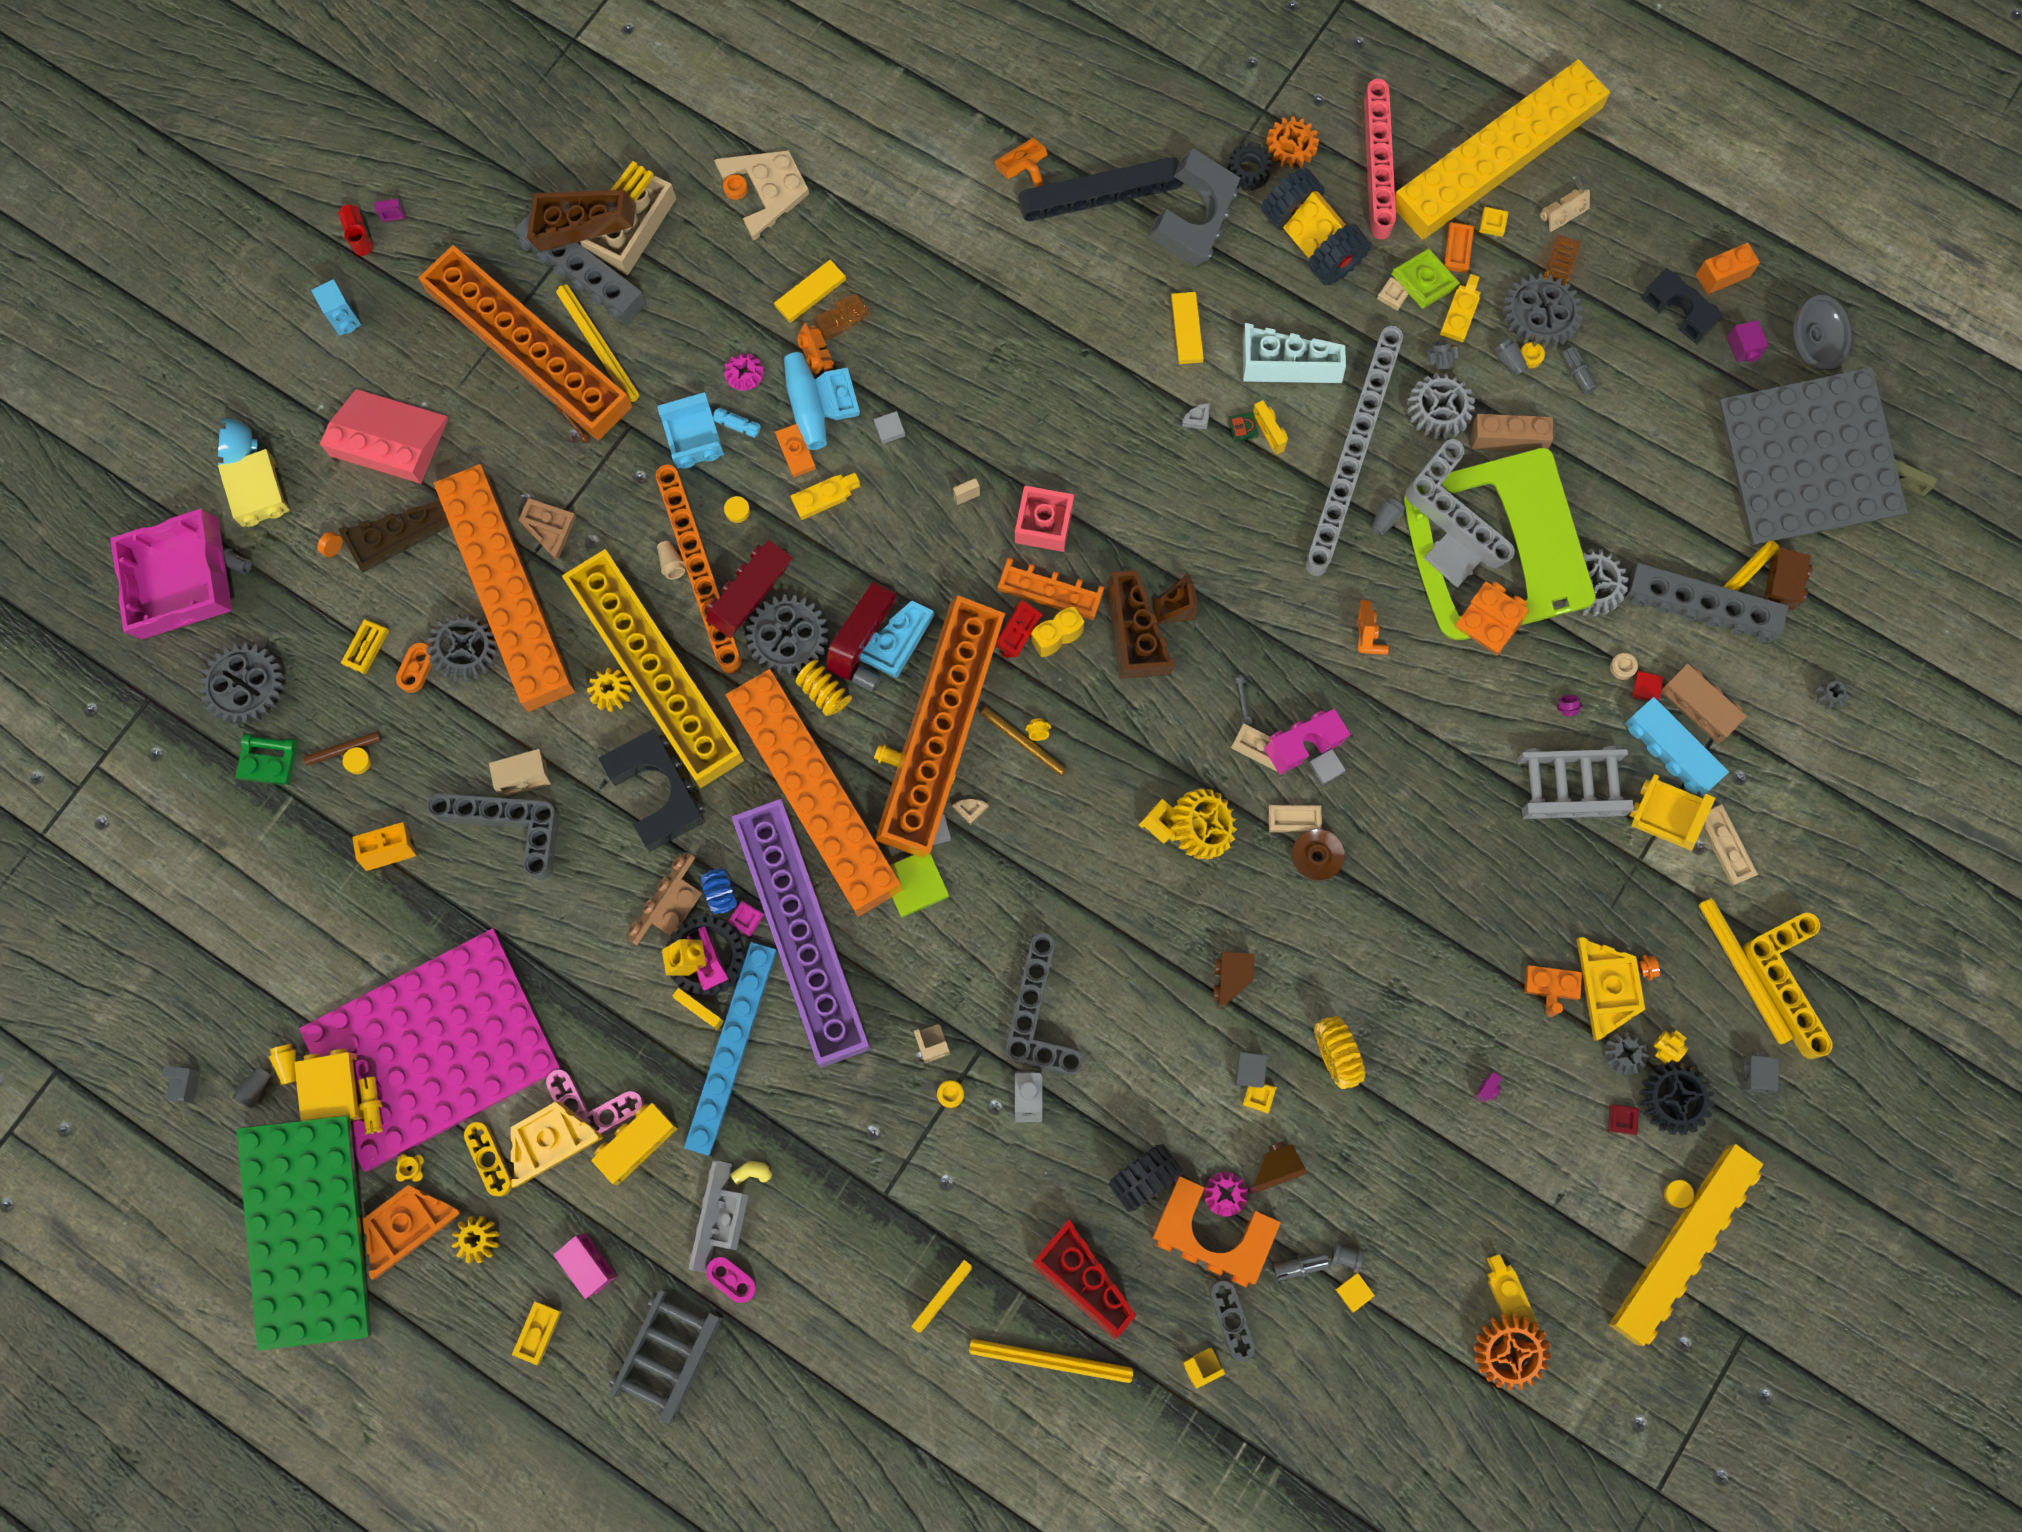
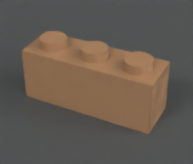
M1477 414L1471 426V449L1528 452L1539 448L1548 449L1553 442V417Z
M1688 663L1661 690V693L1718 744L1727 738L1747 717L1738 704L1729 701L1718 686L1710 684L1703 677L1699 669L1691 667Z

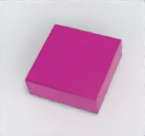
M741 900L727 923L751 937L765 915Z

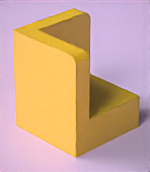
M1208 1348L1182 1361L1196 1389L1226 1374L1212 1348Z

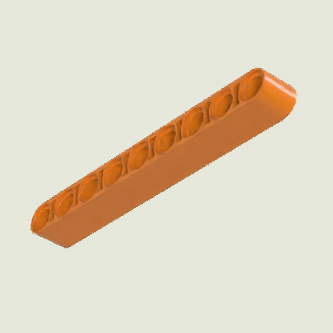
M663 465L656 472V480L716 660L723 672L734 674L742 666V659L734 635L731 639L726 637L724 640H716V636L722 632L705 621L709 613L706 610L707 606L714 597L719 599L721 596L683 483L675 467ZM674 477L672 482L664 483L666 478ZM682 499L679 504L671 505L673 500ZM682 521H689L687 526L678 527ZM690 543L697 544L696 547L691 550L686 549V546ZM696 566H704V569L702 571L693 572V569ZM704 588H712L709 594H700ZM729 655L735 656L733 662L723 663L725 657Z

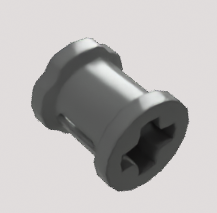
M1336 1241L1330 1265L1335 1266L1338 1264L1351 1268L1354 1273H1358L1362 1264L1364 1249L1359 1248L1356 1250L1343 1246L1341 1242Z

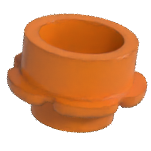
M1643 955V960L1638 961L1641 976H1646L1648 980L1659 977L1660 969L1656 957Z

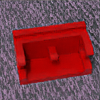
M1024 600L1015 605L1014 613L996 641L995 649H1001V655L1005 658L1018 657L1043 615Z

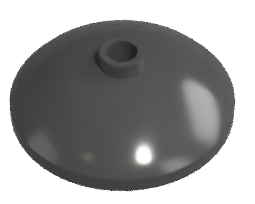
M1817 295L1808 298L1801 304L1793 325V337L1796 348L1806 363L1818 370L1833 369L1845 360L1851 345V326L1845 310L1838 301L1827 295Z

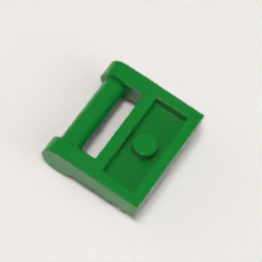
M244 733L241 739L242 748L235 777L239 780L289 786L298 747L297 740L291 738L286 740L255 737L254 734ZM254 747L284 750L285 752L284 757L252 753Z

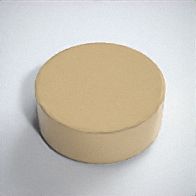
M1629 653L1616 655L1610 663L1611 673L1621 680L1631 678L1638 669L1636 658Z

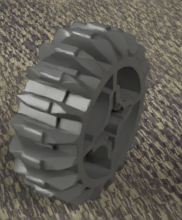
M457 613L453 621L451 617L447 616L445 617L446 624L438 621L436 624L439 630H430L432 637L427 638V644L430 646L426 648V653L432 655L429 658L430 664H436L435 671L439 672L444 669L443 677L447 678L450 674H453L455 682L458 681L459 676H463V680L467 682L470 674L477 680L479 678L478 670L486 674V666H493L494 661L492 658L497 657V651L494 650L497 647V643L495 640H492L494 635L492 631L487 632L489 625L486 623L480 626L481 619L479 617L472 622L469 613L465 616V619H461L460 614ZM456 631H467L469 633L466 635H459L458 633H456ZM446 637L449 640L451 648L448 650V654L444 657L440 650V646L442 641ZM478 639L481 640L484 646V650L479 658L473 650ZM457 645H460L461 647H464L466 645L467 650H464L463 648L457 650ZM458 660H464L469 664L461 665L455 664V662Z

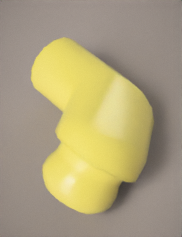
M748 1161L732 1172L730 1176L739 1185L749 1177L759 1178L760 1182H767L772 1177V1172L764 1162Z

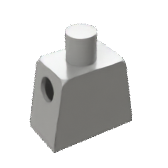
M1015 1070V1122H1042V1071Z

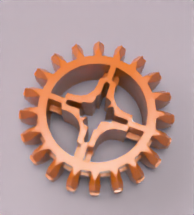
M1514 1312L1511 1315V1319L1508 1320L1505 1313H1502L1500 1316L1502 1321L1497 1322L1494 1317H1491V1327L1482 1324L1485 1334H1476V1339L1480 1343L1473 1345L1474 1350L1478 1352L1474 1359L1476 1363H1481L1478 1369L1481 1373H1486L1485 1377L1489 1382L1495 1380V1384L1499 1388L1506 1383V1387L1510 1391L1513 1389L1514 1384H1517L1518 1388L1523 1390V1382L1527 1381L1530 1386H1533L1534 1381L1532 1378L1534 1376L1539 1379L1543 1377L1540 1369L1548 1370L1549 1366L1544 1360L1551 1359V1354L1547 1351L1550 1348V1343L1548 1340H1544L1546 1333L1544 1330H1538L1539 1325L1536 1321L1529 1324V1318L1525 1315L1519 1321L1517 1313ZM1512 1332L1525 1334L1533 1341L1516 1340ZM1503 1335L1502 1342L1497 1346H1493L1491 1350L1493 1343ZM1510 1341H1511L1513 1347L1515 1348V1349H1514V1354H1513V1356H1514V1361H1513L1511 1355H1509V1354H1510V1348H1511V1346H1510ZM1532 1357L1530 1361L1524 1367H1522L1523 1360L1525 1358ZM1492 1362L1508 1363L1512 1370H1503Z

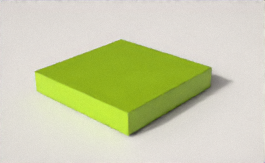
M1429 248L1396 267L1391 273L1422 309L1455 290L1460 284Z
M931 854L923 858L912 855L890 865L903 889L892 896L901 918L949 898L947 889Z

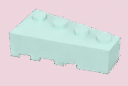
M1245 323L1243 333V381L1342 383L1346 368L1345 345L1315 338L1312 341L1300 338V335L1290 333V336L1275 333V329L1266 328L1262 330L1253 328V324Z

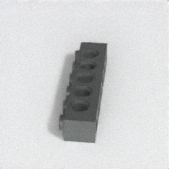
M530 212L514 229L518 237L517 243L524 250L533 251L536 258L542 264L546 265L548 263L551 265L559 277L562 279L568 278L576 290L581 293L585 291L589 294V298L597 306L603 305L606 307L607 312L614 319H621L628 324L646 304L643 293L577 242L540 252L527 239ZM601 280L599 283L593 284V282ZM614 294H619L615 298H610Z
M1640 563L1630 573L1627 585L1628 590L1624 599L1630 600L1632 604L1637 606L1647 605L1656 608L1661 613H1675L1681 615L1683 619L1706 622L1708 626L1714 628H1727L1734 634L1751 635L1762 642H1774L1782 635L1789 606ZM1651 587H1656L1660 594H1655ZM1676 594L1682 595L1685 601H1680ZM1701 601L1708 603L1710 609L1703 607ZM1726 608L1731 609L1735 616L1728 614ZM1751 615L1756 616L1760 623L1754 622Z

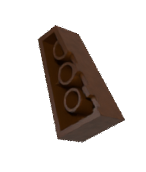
M625 190L534 193L527 239L540 252L631 228L634 225L636 203Z
M1138 571L1112 572L1107 581L1119 679L1170 675L1175 664L1167 651L1166 641L1161 636L1157 625L1158 621L1155 614L1152 613L1148 603L1149 599Z

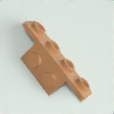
M684 852L683 855H679L672 864L673 870L669 876H665L657 886L658 892L653 899L651 898L646 902L642 909L644 913L640 919L634 921L629 927L627 941L638 945L651 924L669 936L673 931L676 932L678 930V926L683 923L702 894L682 880V877L694 861L695 856Z

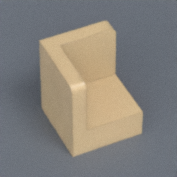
M939 1024L920 1031L919 1029L913 1030L925 1063L950 1055Z

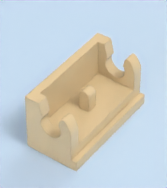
M540 749L489 763L493 788L500 798L551 785L545 759L543 760Z

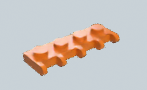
M1008 557L998 585V591L1061 611L1069 607H1075L1081 617L1091 620L1095 619L1105 586L1100 585L1096 593L1081 588L1082 579H1078L1076 586L1057 581L1059 572L1056 571L1053 572L1050 579L1034 574L1035 565L1033 564L1029 565L1027 571L1012 567L1013 558Z

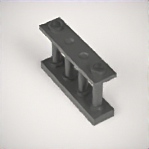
M660 1289L658 1294L653 1293L648 1302L647 1308L650 1309L621 1371H616L609 1383V1387L612 1388L609 1395L618 1397L621 1391L624 1390L659 1407V1411L662 1412L659 1420L671 1424L674 1423L723 1317L709 1313L708 1317L703 1316L700 1318L665 1301L669 1292ZM661 1311L697 1328L696 1332L700 1334L695 1344L692 1342L688 1344L654 1328L653 1325L659 1312ZM647 1337L684 1354V1358L687 1361L683 1370L672 1369L641 1354L640 1352ZM634 1364L672 1381L671 1384L674 1385V1389L671 1395L663 1397L628 1380Z

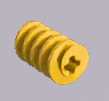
M814 660L801 670L796 678V684L799 687H803V692L809 694L811 701H816L818 708H823L822 712L825 716H830L842 710L851 701L852 696L848 695L843 698L845 688L836 691L835 689L839 682L836 680L829 683L832 674L828 673L823 676L825 667L821 666L816 669L815 667L819 661Z

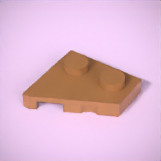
M528 498L519 522L554 559L558 560L575 522L576 515Z

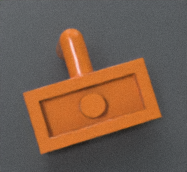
M1033 137L995 160L994 163L996 169L1007 179L1018 175L1024 169L1028 170L1034 187L1043 186L1044 183L1036 163L1048 154L1046 147Z
M1360 600L1357 620L1359 630L1358 652L1388 655L1389 645L1373 644V639H1378L1379 624H1376L1377 613L1372 610L1371 600Z
M1528 965L1526 967L1524 993L1547 996L1546 1014L1549 1017H1554L1563 1011L1562 1004L1557 1003L1558 998L1580 999L1582 972Z

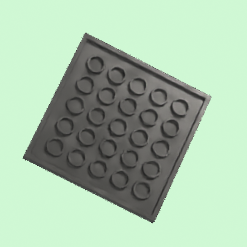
M1873 367L1723 398L1718 401L1752 546L1765 544L1771 540L1780 541L1902 516L1908 513Z

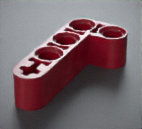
M875 581L871 583L831 643L827 656L826 670L848 681L853 679L859 667L862 652L892 608L897 592Z

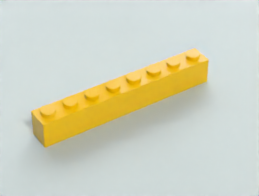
M1737 1144L1726 1146L1696 1191L1693 1202L1685 1208L1608 1324L1637 1346H1645V1344H1650L1658 1333L1655 1330L1660 1321L1664 1322L1673 1310L1670 1307L1675 1298L1679 1299L1685 1293L1688 1287L1685 1283L1691 1275L1697 1274L1703 1263L1700 1260L1706 1252L1710 1253L1716 1246L1718 1240L1715 1238L1720 1230L1723 1231L1729 1226L1732 1221L1731 1213L1735 1207L1739 1208L1747 1198L1746 1190L1750 1185H1755L1762 1175L1760 1172L1763 1166L1762 1162Z

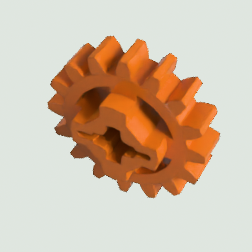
M1292 116L1291 121L1288 122L1284 117L1282 118L1281 125L1275 122L1273 129H1269L1266 146H1268L1267 153L1274 154L1273 162L1281 160V167L1289 163L1290 169H1293L1294 164L1297 163L1301 168L1304 161L1310 163L1312 156L1316 155L1319 139L1316 138L1317 130L1311 131L1312 124L1304 125L1303 118L1296 122L1295 116Z

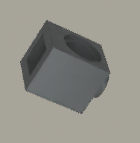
M1752 1052L1751 1056L1742 1058V1091L1760 1093L1778 1091L1779 1058L1769 1057L1767 1052Z

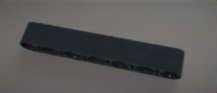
M1175 157L1026 189L1018 195L1023 218L1026 221H1036L1178 189L1184 184L1174 177L1179 161Z

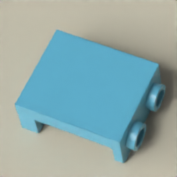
M705 392L657 406L676 469L690 468L695 463L714 461L719 456L724 455Z

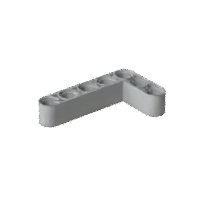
M1456 439L1447 440L1436 450L1406 489V498L1412 505L1481 559L1487 566L1494 569L1500 568L1513 558V545L1440 486L1464 455V447L1460 441ZM1446 450L1451 452L1453 458L1446 454ZM1431 468L1435 469L1439 476L1434 475ZM1417 486L1423 489L1424 494L1419 493ZM1436 502L1440 503L1444 510L1439 509ZM1456 518L1463 522V526L1457 523ZM1476 534L1482 537L1483 543L1477 540ZM1496 550L1502 554V558L1496 555Z

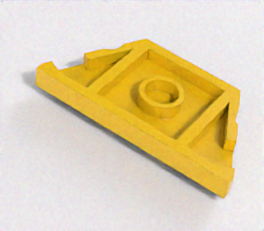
M1581 937L1576 940L1593 1039L1598 1041L1644 1011L1645 1004L1636 956L1625 952H1617L1614 948L1606 945L1601 946Z
M560 1101L550 1104L511 1127V1141L513 1144L511 1162H514V1179H511L512 1188L519 1187L603 1139L602 1134Z

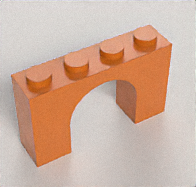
M1179 1177L1152 1236V1239L1157 1241L1155 1246L1171 1252L1172 1248L1182 1252L1181 1258L1196 1264L1197 1260L1208 1264L1207 1270L1221 1276L1223 1272L1233 1276L1231 1281L1247 1288L1248 1283L1255 1285L1281 1222L1254 1211L1241 1241L1234 1249L1226 1253L1208 1251L1197 1242L1192 1231L1193 1214L1204 1191V1187Z

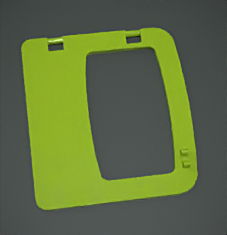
M1539 448L1449 473L1440 486L1450 494L1491 484L1495 487L1502 501L1517 545L1526 584L1527 600L1525 602L1527 603L1526 608L1529 609V613L1521 625L1568 612L1583 610L1594 604L1595 592L1555 460L1550 450ZM1417 486L1419 493L1424 494L1423 489ZM1405 495L1404 503L1417 565L1441 632L1450 639H1469L1470 637L1455 628V624L1461 616L1458 615L1451 600L1443 575L1424 559L1434 548L1429 519L1412 505ZM1567 599L1569 606L1554 609L1552 602Z

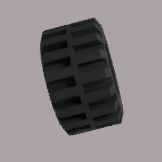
M1159 1144L1115 1175L1108 1185L1128 1212H1132L1181 1177L1183 1170L1166 1146Z

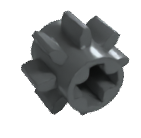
M1449 339L1434 341L1432 349L1427 350V358L1430 361V365L1435 364L1436 369L1452 367L1454 365L1453 359L1459 358L1458 347H1455V343L1451 344Z
M1837 677L1831 682L1825 678L1820 682L1821 687L1814 690V693L1818 694L1816 704L1820 703L1825 706V710H1829L1833 705L1836 709H1840L1844 706L1842 701L1850 698V695L1846 694L1848 685L1839 682Z

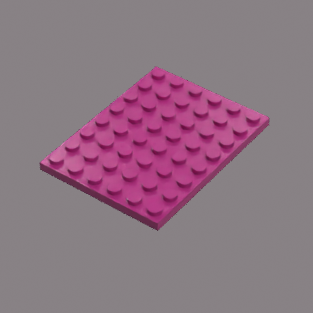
M493 928L299 1028L310 1054H321V1057L331 1055L330 1051L347 1049V1052L357 1055V1060H353L358 1107L362 1103L358 1080L376 1077L378 1100L382 1103V1107L379 1109L383 1131L380 1133L375 1131V1134H365L364 1119L351 1121L353 1150L363 1172H368L547 1078L552 1071L562 1070L507 953Z

